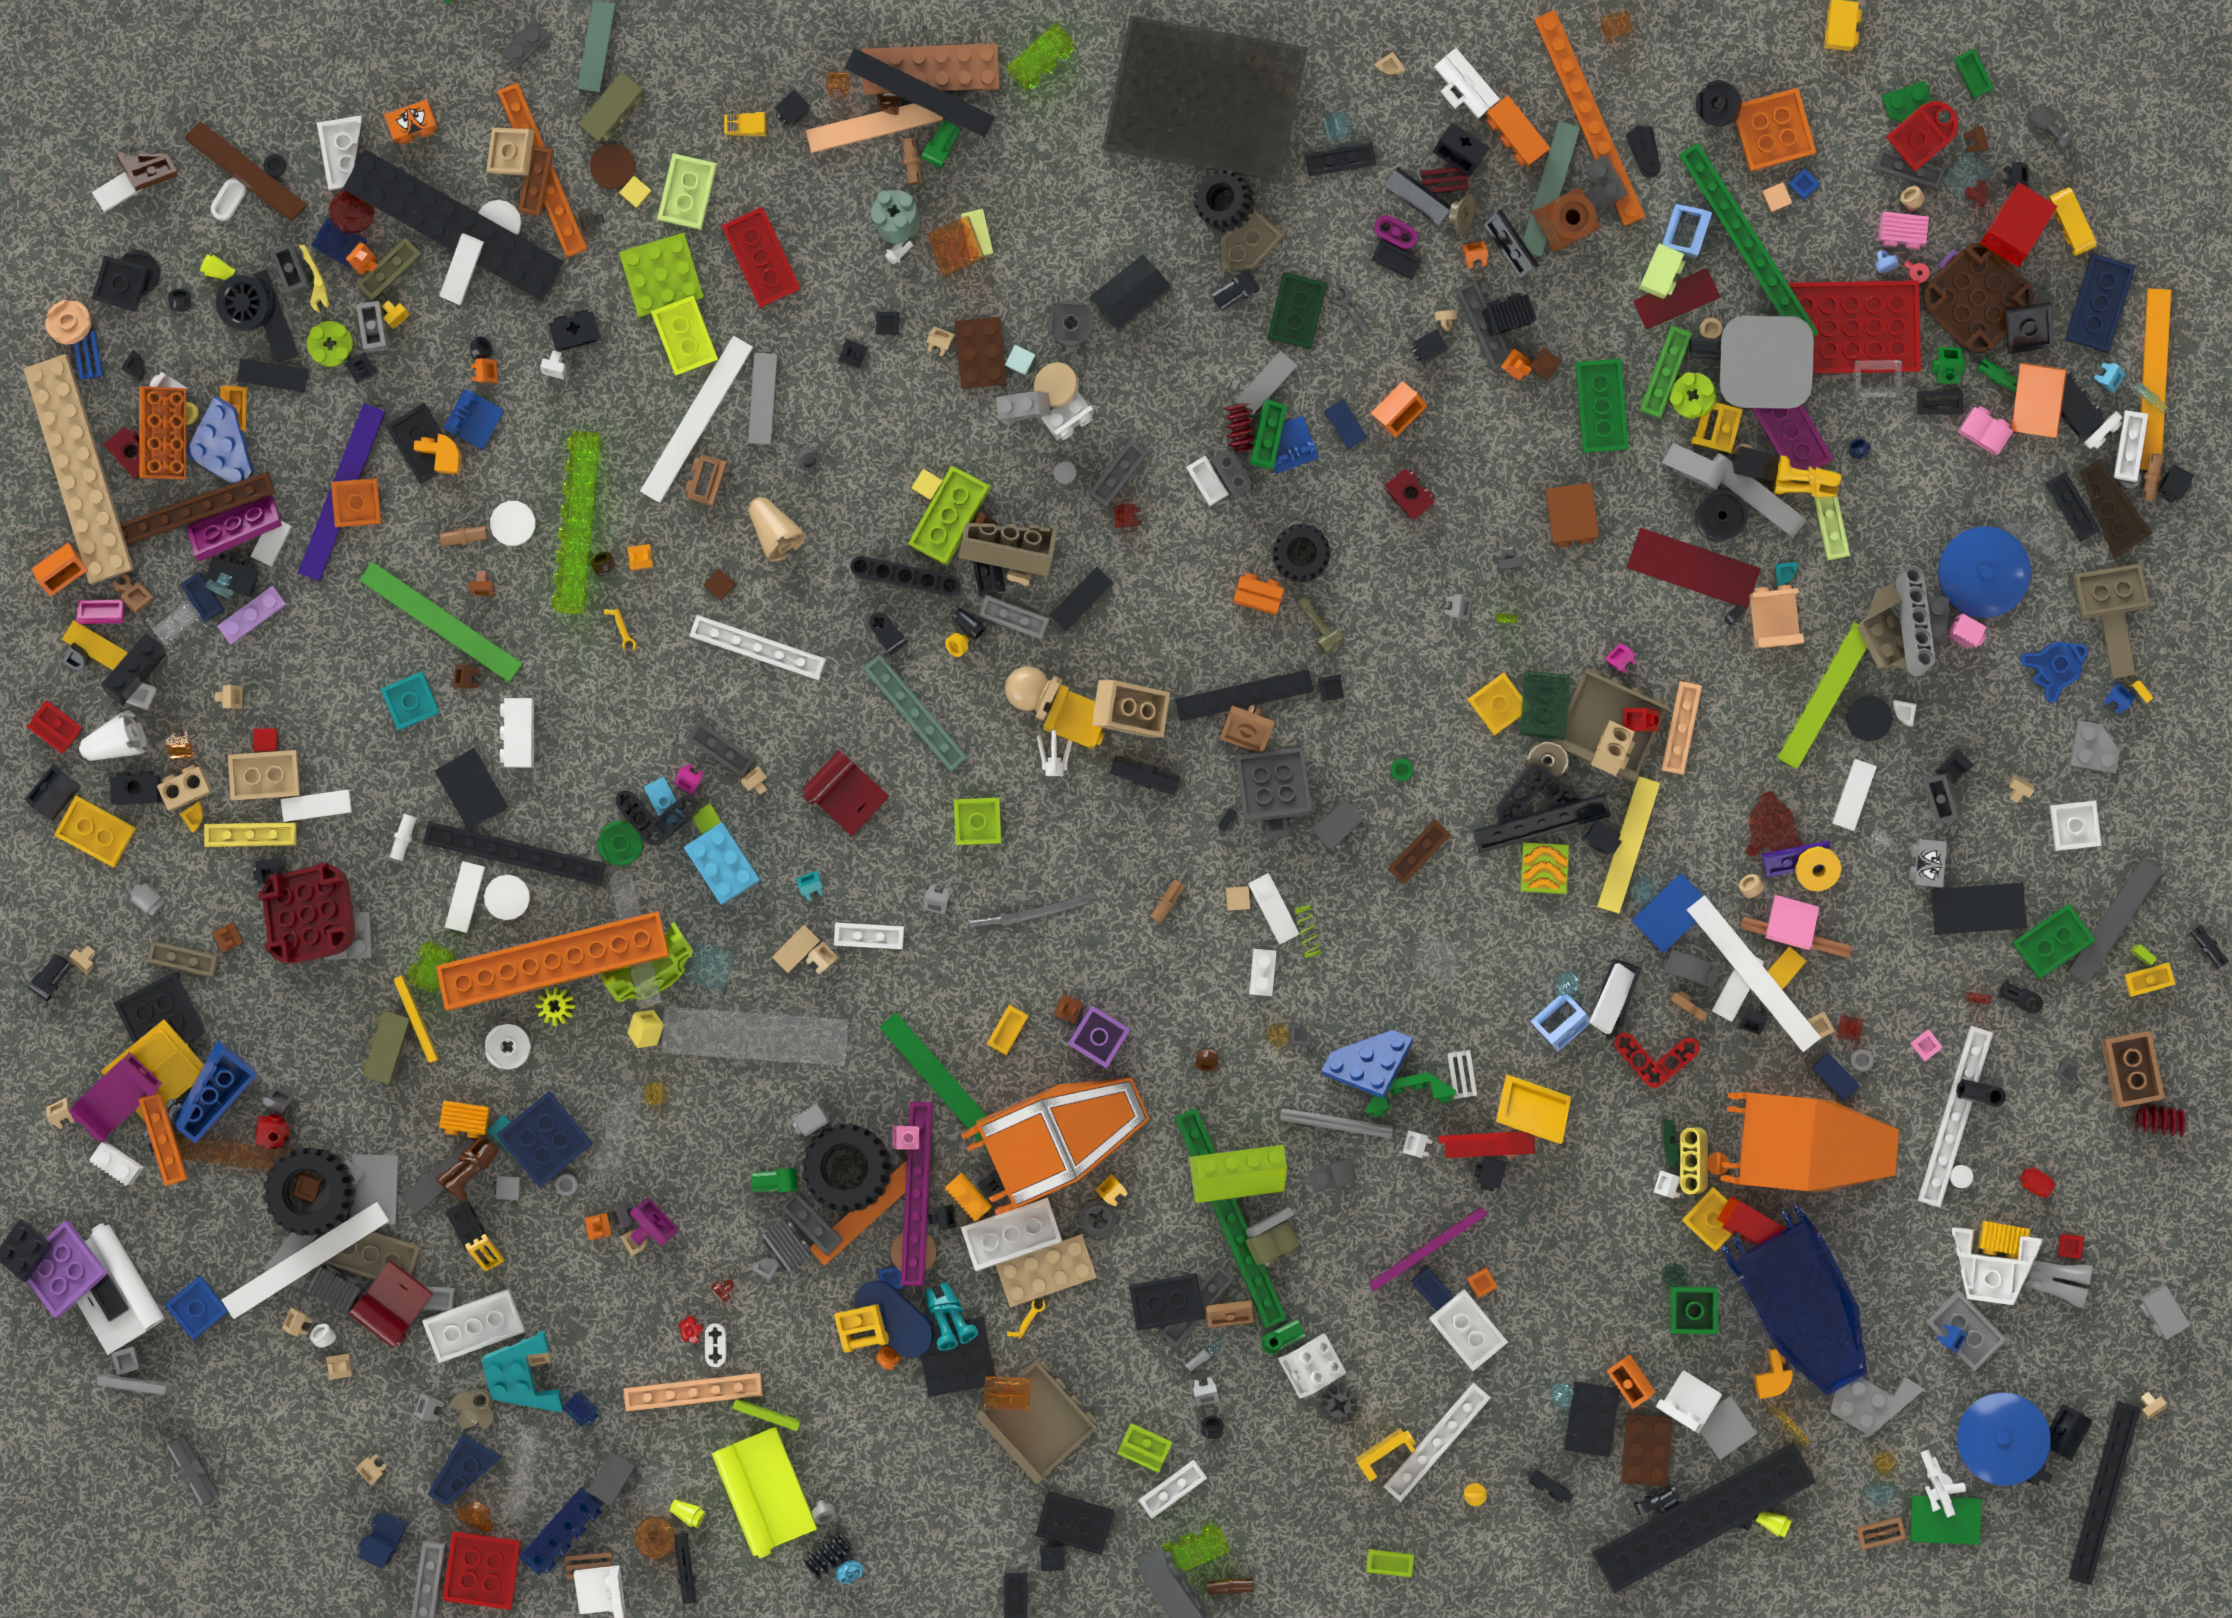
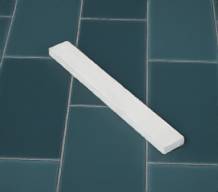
M733 335L640 492L661 503L753 350L751 345Z
M1705 895L1687 909V912L1802 1052L1806 1051L1821 1038Z
M1970 1026L1918 1197L1920 1202L1941 1207L1972 1105V1101L1957 1098V1084L1960 1083L1961 1079L1979 1082L1993 1032Z
M377 1201L223 1298L222 1302L232 1318L235 1319L383 1226L390 1219Z

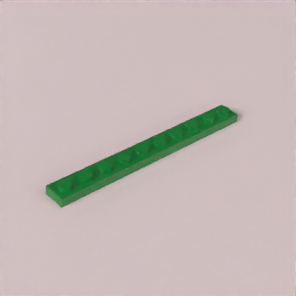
M1699 143L1680 153V159L1780 316L1800 317L1809 324L1813 330V336H1817L1819 332Z
M1196 1108L1174 1117L1191 1157L1215 1154V1150ZM1236 1199L1210 1201L1264 1328L1286 1320V1315L1264 1264L1256 1265L1245 1242L1249 1238L1246 1233L1248 1227Z

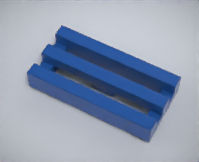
M90 331L82 339L88 374L84 373L79 342L74 344L80 380L103 376L96 332ZM89 337H91L96 373H93L87 340Z

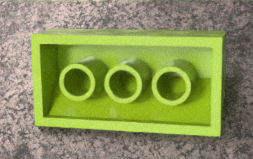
M1284 1145L1189 1157L1195 1203L1283 1192L1285 1189L1287 1164Z

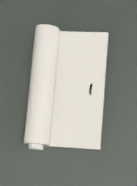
M101 1223L92 1229L93 1233L85 1243L109 1273L130 1310L113 1321L108 1322L90 1290L77 1301V1304L107 1355H110L165 1320V1317L111 1226H105L104 1223Z

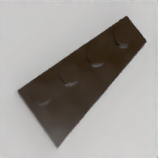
M2100 459L2080 472L2114 560L2152 534V531Z

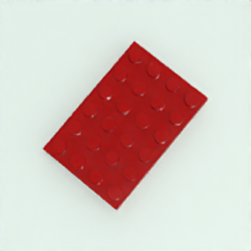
M1919 280L1788 283L1819 332L1814 337L1813 374L1906 373L1921 371Z

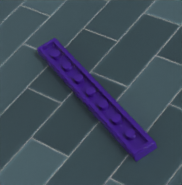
M363 403L333 482L360 480L386 413L385 411ZM331 488L298 571L299 574L318 581L322 578L341 527H335Z

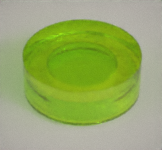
M1496 613L1495 621L1517 624L1518 614Z

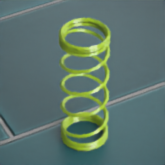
M1311 905L1295 908L1294 914L1300 915V912L1311 910ZM1308 913L1307 915H1310V916H1309V917H1306V918H1304V919H1302V920H1300V921H1298L1297 924H1298V925H1303V924H1300V922H1302V921H1304V920H1306V919L1312 917L1313 914ZM1310 923L1309 925H1313V926H1311V927H1309V928H1307V929L1301 931L1299 934H1300V935H1305V934H1301V933L1304 932V931H1307V930H1309V929H1311V928H1313V927L1315 926V924H1311V923ZM1311 934V935H1316V936H1314V937H1312V938H1310V939H1307V940L1303 941L1301 944L1306 946L1307 944H1303V943H1305V942H1307V941H1309V940H1311V939L1316 938L1318 935H1317V934ZM1313 944L1317 947L1306 951L1304 953L1305 958L1322 954L1321 950L1308 953L1318 948L1320 945Z

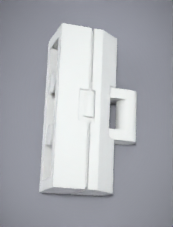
M1457 48L1453 49L1435 65L1434 69L1448 84L1440 92L1455 109L1464 103L1474 116L1480 119L1500 101L1499 97ZM1453 87H1455V89L1462 96L1460 99H1458L1456 95L1451 91Z

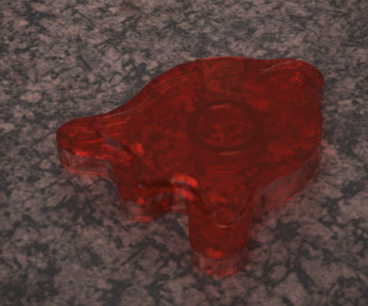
M1773 792L1763 793L1760 802L1750 813L1749 829L1751 839L1745 851L1751 857L1756 856L1765 845L1769 846L1770 852L1803 846L1802 840L1798 838L1794 830L1795 821L1792 811L1778 800Z

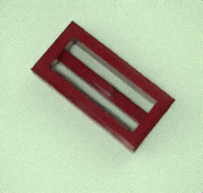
M1455 167L1421 171L1422 185L1426 188L1429 184L1463 181V185L1428 188L1433 193L1469 190L1468 176L1463 172L1462 176L1426 179V176L1461 172Z

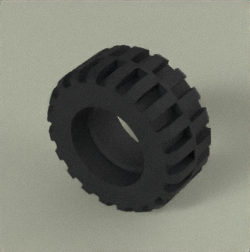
M837 1124L832 1128L827 1127L822 1130L819 1136L816 1135L812 1139V1144L807 1146L805 1150L806 1157L802 1159V1166H804L802 1176L806 1181L805 1186L807 1190L823 1206L842 1212L861 1211L867 1209L866 1207L869 1205H874L878 1201L877 1199L886 1192L885 1188L891 1181L890 1171H892V1164L889 1159L891 1156L885 1148L884 1142L872 1131L854 1124ZM849 1146L857 1148L865 1155L868 1162V1173L865 1180L858 1187L843 1190L830 1182L826 1173V1165L830 1155L835 1150Z
M303 1148L284 1154V1157L279 1158L274 1163L275 1166L269 1169L267 1173L268 1180L264 1182L263 1188L266 1189V1195H263V1199L268 1204V1208H266L268 1214L273 1215L275 1218L273 1221L277 1225L283 1226V1230L300 1236L318 1235L336 1228L342 1220L346 1219L349 1215V1209L354 1204V1201H352L353 1195H355V1188L352 1185L354 1178L353 1175L349 1174L347 1164L342 1163L339 1156L331 1154L325 1149ZM304 1170H314L321 1173L329 1185V1200L323 1209L315 1213L299 1211L290 1199V1183L296 1174Z

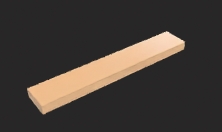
M913 103L899 107L898 115L881 111L808 129L806 134L811 153L940 122L943 121V117Z
M761 1373L623 1389L626 1411L763 1396Z

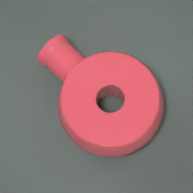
M1907 260L1903 265L1909 269L1908 275L1911 281L1919 280V284H1923L1930 277L1929 268L1923 263L1912 264ZM1917 271H1920L1922 275L1919 276L1917 274Z

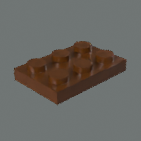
M1000 317L955 321L961 389L1007 385Z
M1626 1413L1621 1483L1668 1487L1672 1417Z

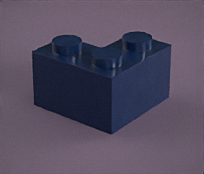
M383 1511L380 1515L376 1514L371 1524V1527L374 1528L372 1533L366 1535L365 1538L363 1537L357 1547V1550L360 1551L358 1558L381 1569L389 1565L409 1522L386 1511Z

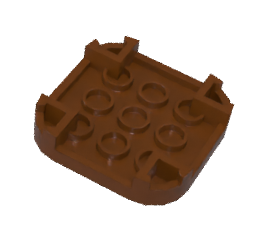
M1978 242L1962 249L1929 281L1924 289L1922 299L1928 314L1962 348L1969 352L1980 353L1996 346L2006 335L2005 309L2033 305L2034 295L2033 287L2029 281L2026 282L2004 258Z

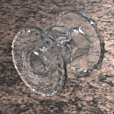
M180 592L176 593L175 596L181 603V606L159 624L150 616L146 618L148 625L156 636L174 653L178 651V648L172 640L196 621L203 629L207 628V623L201 614Z

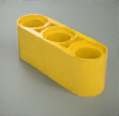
M2068 187L2048 196L2047 200L2058 206L2053 214L2058 224L2061 223L2064 230L2062 233L2067 244H2070L2073 249L2072 254L2077 256L2097 246L2095 237L2072 189Z

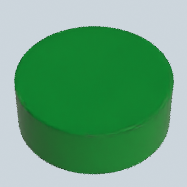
M1406 759L1395 760L1390 767L1391 776L1401 782L1408 780L1413 774L1412 764Z

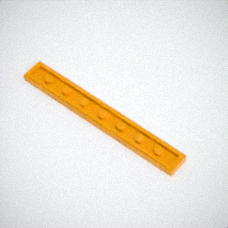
M2147 289L2140 413L2148 414L2139 468V470L2145 471L2148 468L2150 453L2162 455L2171 304V290Z

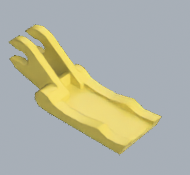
M298 245L303 251V258L310 265L315 277L310 304L316 312L320 313L319 301H322L327 309L329 308L326 284L309 249L305 245Z

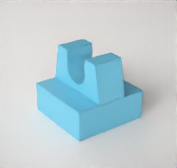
M2103 363L2101 368L2106 371L2105 375L2099 376L2096 374L2094 379L2107 391L2114 394L2126 374L2115 363Z

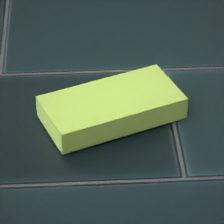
M983 209L962 213L961 217L971 259L993 254Z

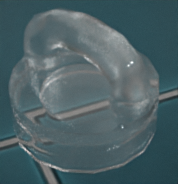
M1877 829L1869 835L1868 843L1873 850L1882 852L1891 846L1892 837L1887 830Z

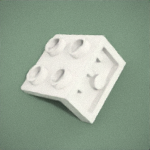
M1078 391L1069 404L1052 409L1050 411L1051 416L1041 417L1056 440L1060 438L1063 441L1074 434V428L1079 424L1081 427H1084L1093 420L1094 409L1091 405H1087Z
M1321 1334L1300 1348L1278 1358L1300 1399L1314 1394L1346 1374L1326 1334Z
M1682 1371L1664 1401L1660 1399L1656 1407L1699 1434L1722 1394L1686 1371Z
M619 1565L574 1571L580 1614L609 1611L614 1613V1618H624L626 1606Z

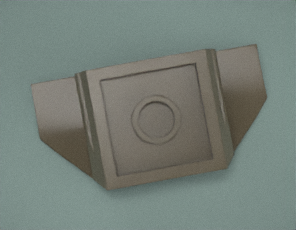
M1893 583L1875 592L1868 616L1862 620L1857 629L1878 668L1895 666L1907 670L1902 629L1891 609L1892 606L1902 600Z

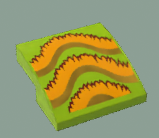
M1523 842L1520 891L1566 894L1569 845Z

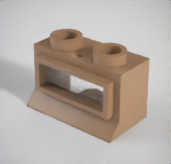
M702 454L699 459L695 458L691 470L695 474L693 480H688L685 488V493L688 494L687 498L715 507V498L718 489L720 490L721 479L728 463Z

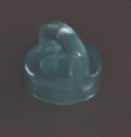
M1566 971L1558 976L1555 982L1556 992L1561 996L1577 992L1578 980L1571 971Z
M1561 1383L1554 1384L1550 1391L1552 1402L1561 1409L1567 1408L1574 1396L1573 1390Z

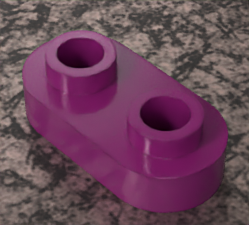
M1383 215L1376 220L1374 231L1381 239L1403 250L1411 249L1416 244L1417 233L1412 227L1389 215ZM1383 224H1388L1390 226V230L1384 232L1381 229V226ZM1402 235H1408L1410 240L1403 242L1401 239Z

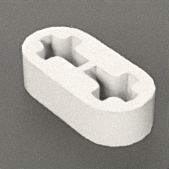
M714 1323L705 1330V1359L711 1367H720L726 1361L727 1356L726 1330L721 1324ZM714 1327H717V1330L722 1332V1336L717 1338L718 1344H714V1337L709 1336V1332L713 1331ZM714 1347H718V1354L722 1355V1359H719L718 1363H714V1359L709 1357L714 1353Z

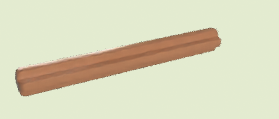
M1743 917L1741 929L1766 935L1768 923ZM1813 936L1811 948L1846 958L1850 957L1852 946Z

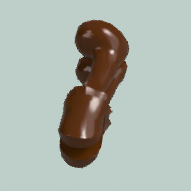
M481 1137L472 1146L461 1152L462 1155L457 1157V1163L447 1171L439 1174L435 1179L464 1204L468 1199L464 1186L477 1172L484 1171L486 1167H489L499 1149L490 1143L488 1139Z

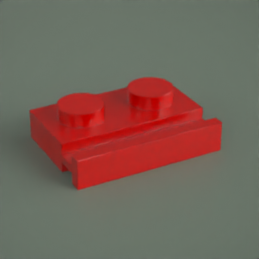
M47 700L33 716L30 723L26 725L27 728L61 754H65L68 747L71 746L84 729Z

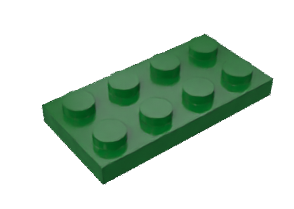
M1621 358L1575 362L1582 454L1628 450Z

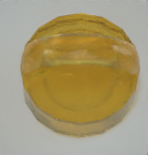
M653 1082L645 1086L644 1098L649 1105L654 1106L665 1102L667 1090L662 1082Z

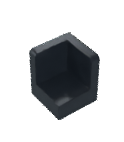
M1341 674L1317 679L1321 702L1344 698Z
M1956 749L1937 767L1936 771L1938 773L1949 771L1954 784L1974 764Z

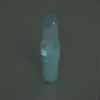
M2140 381L2135 385L2134 389L2151 406L2153 405L2162 413L2171 412L2170 408L2159 399V396L2151 392Z

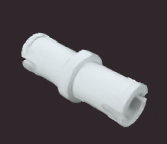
M403 813L398 832L394 834L396 838L389 857L403 861L407 846L412 841L411 835L417 820L416 817Z

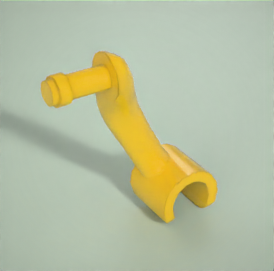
M604 609L605 615H615L617 627L624 640L622 643L623 649L625 650L626 643L631 641L633 642V651H635L637 644L629 637L619 609Z
M1034 1299L1031 1304L1032 1309L1023 1320L1019 1332L1009 1331L1007 1336L1021 1339L1037 1312H1041L1045 1308V1301L1043 1300V1307L1041 1309H1036L1034 1307Z

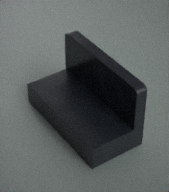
M53 764L26 796L25 800L34 810L53 821L79 790L80 785Z
M2062 1404L2049 1428L2051 1434L2050 1449L2071 1461L2093 1420Z

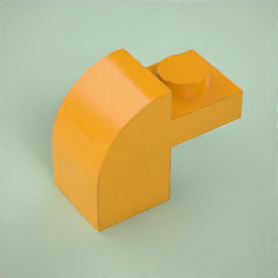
M438 434L437 443H435V439L421 437V441H414V450L416 452L436 454L434 470L437 473L460 475L461 452L457 444L450 438Z
M1777 1347L1767 1349L1771 1372L1754 1374L1755 1387L1759 1399L1778 1396L1785 1392L1791 1384L1792 1369H1783L1782 1366L1786 1365L1785 1356Z

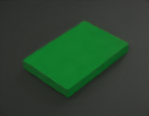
M2067 904L2013 941L2012 944L2037 979L2040 980L2093 944L2096 940L2072 906Z
M1911 1495L1910 1542L1980 1545L1982 1499L1950 1497L1956 1514L1947 1518L1939 1500H1936L1941 1509L1933 1512L1929 1496Z

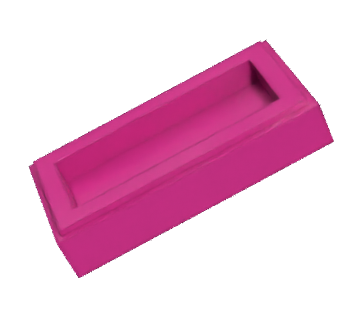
M122 600L78 601V624L124 623L125 603Z

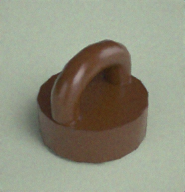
M1213 1049L1200 1050L1196 1055V1067L1205 1072L1215 1070L1218 1067V1052Z

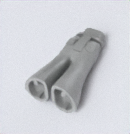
M2034 1261L2024 1285L2058 1296L2082 1309L2087 1298L2088 1289L2054 1281L2053 1278L2069 1280L2088 1286L2092 1275V1265H2058Z

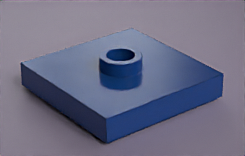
M202 1276L196 1278L165 1304V1307L192 1340L199 1337L229 1312L222 1300Z

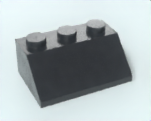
M1141 255L1091 295L1090 298L1116 331L1119 332L1171 291V285L1159 270L1144 255Z

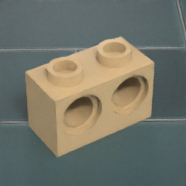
M1609 721L1601 736L1591 765L1616 776L1619 769H1625L1629 757L1626 754H1630L1635 742L1632 741L1635 731Z
M189 766L182 770L183 774L177 777L174 774L167 776L161 780L162 784L157 785L168 811L177 810L213 793L202 767ZM197 776L200 779V784L197 788L193 789L190 786V780L192 777ZM176 785L179 789V794L177 797L171 798L169 790L172 786Z

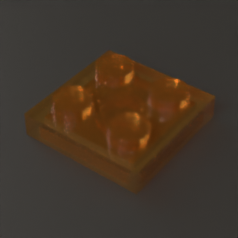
M965 216L927 234L942 276L946 277L985 259L969 216Z

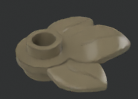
M479 1388L472 1393L461 1392L450 1402V1407L461 1411L459 1416L461 1429L470 1428L477 1423L482 1428L487 1429L494 1418L490 1407L493 1400L491 1399L490 1392L486 1389ZM481 1395L485 1397L484 1404H479L477 1402L478 1396Z

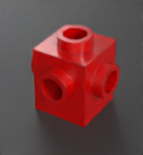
M270 1114L269 1116L258 1115L254 1135L255 1144L263 1145L268 1149L283 1148L284 1140L288 1141L290 1127H287L286 1119L276 1114Z

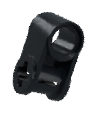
M875 613L870 617L869 626L878 637V641L890 656L908 643L897 626H894L884 613ZM876 617L885 619L883 622L884 628H874L873 625L876 623L874 619Z

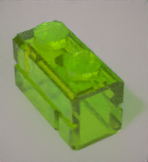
M429 940L427 944L423 943L418 951V955L421 957L417 964L413 963L407 975L410 976L408 982L435 994L440 985L436 966L450 963L455 952Z

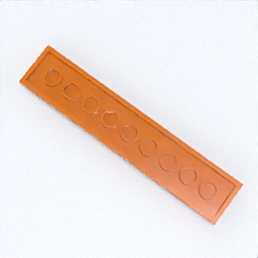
M656 911L437 965L436 970L444 1008L446 1011L669 957V951L660 912Z

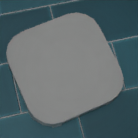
M1741 315L1729 321L1723 329L1721 337L1720 388L1725 400L1733 406L1742 408L1789 409L1805 403L1811 393L1813 378L1814 336L1809 324L1796 316Z

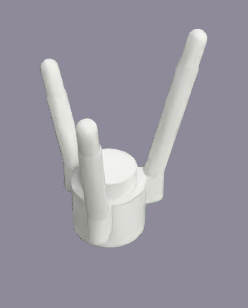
M1053 730L1051 757L1048 758L1047 762L1042 737L1038 735L1037 740L1042 760V770H1045V776H1063L1064 770H1067L1072 741L1067 740L1063 761L1061 762V758H1057L1056 731Z

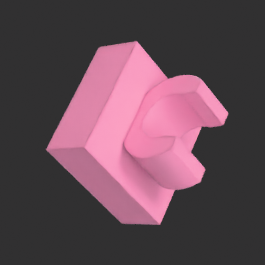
M1929 1029L1909 1043L1924 1062L1943 1048Z

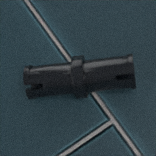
M2199 925L2189 933L2201 947V952L2209 957L2217 970L2229 962L2218 948L2217 941L2211 939L2202 925Z

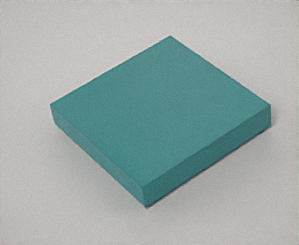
M423 671L380 689L398 731L440 714Z

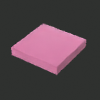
M1775 895L1765 938L1810 950L1819 907Z

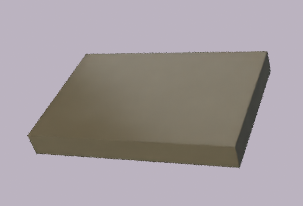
M2141 563L2073 574L2082 620L2151 607Z

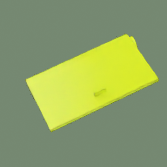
M776 1427L711 1453L753 1556L758 1555L759 1559L771 1554L770 1549L818 1529Z

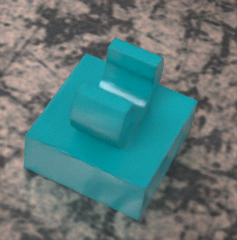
M817 870L796 878L802 896L805 895L807 900H811L810 893L818 891L819 896L823 895V885Z

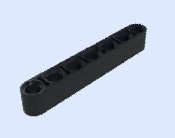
M853 48L844 69L983 137H986L995 119V116Z

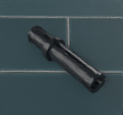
M688 1533L675 1534L673 1536L679 1572L677 1582L681 1587L682 1604L697 1602L694 1587L696 1577L693 1576ZM681 1547L684 1548L686 1566H684ZM685 1571H687L689 1590L686 1587Z

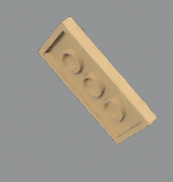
M1082 1234L996 1265L1010 1307L1097 1278Z

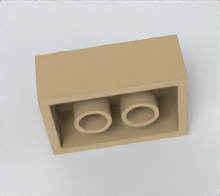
M1099 680L1092 726L1149 738H1164L1170 692L1116 680Z

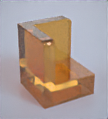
M1628 10L1601 17L1599 21L1606 43L1614 41L1616 37L1633 32Z

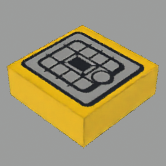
M2135 681L2128 686L2142 705L2153 699V696L2141 681Z

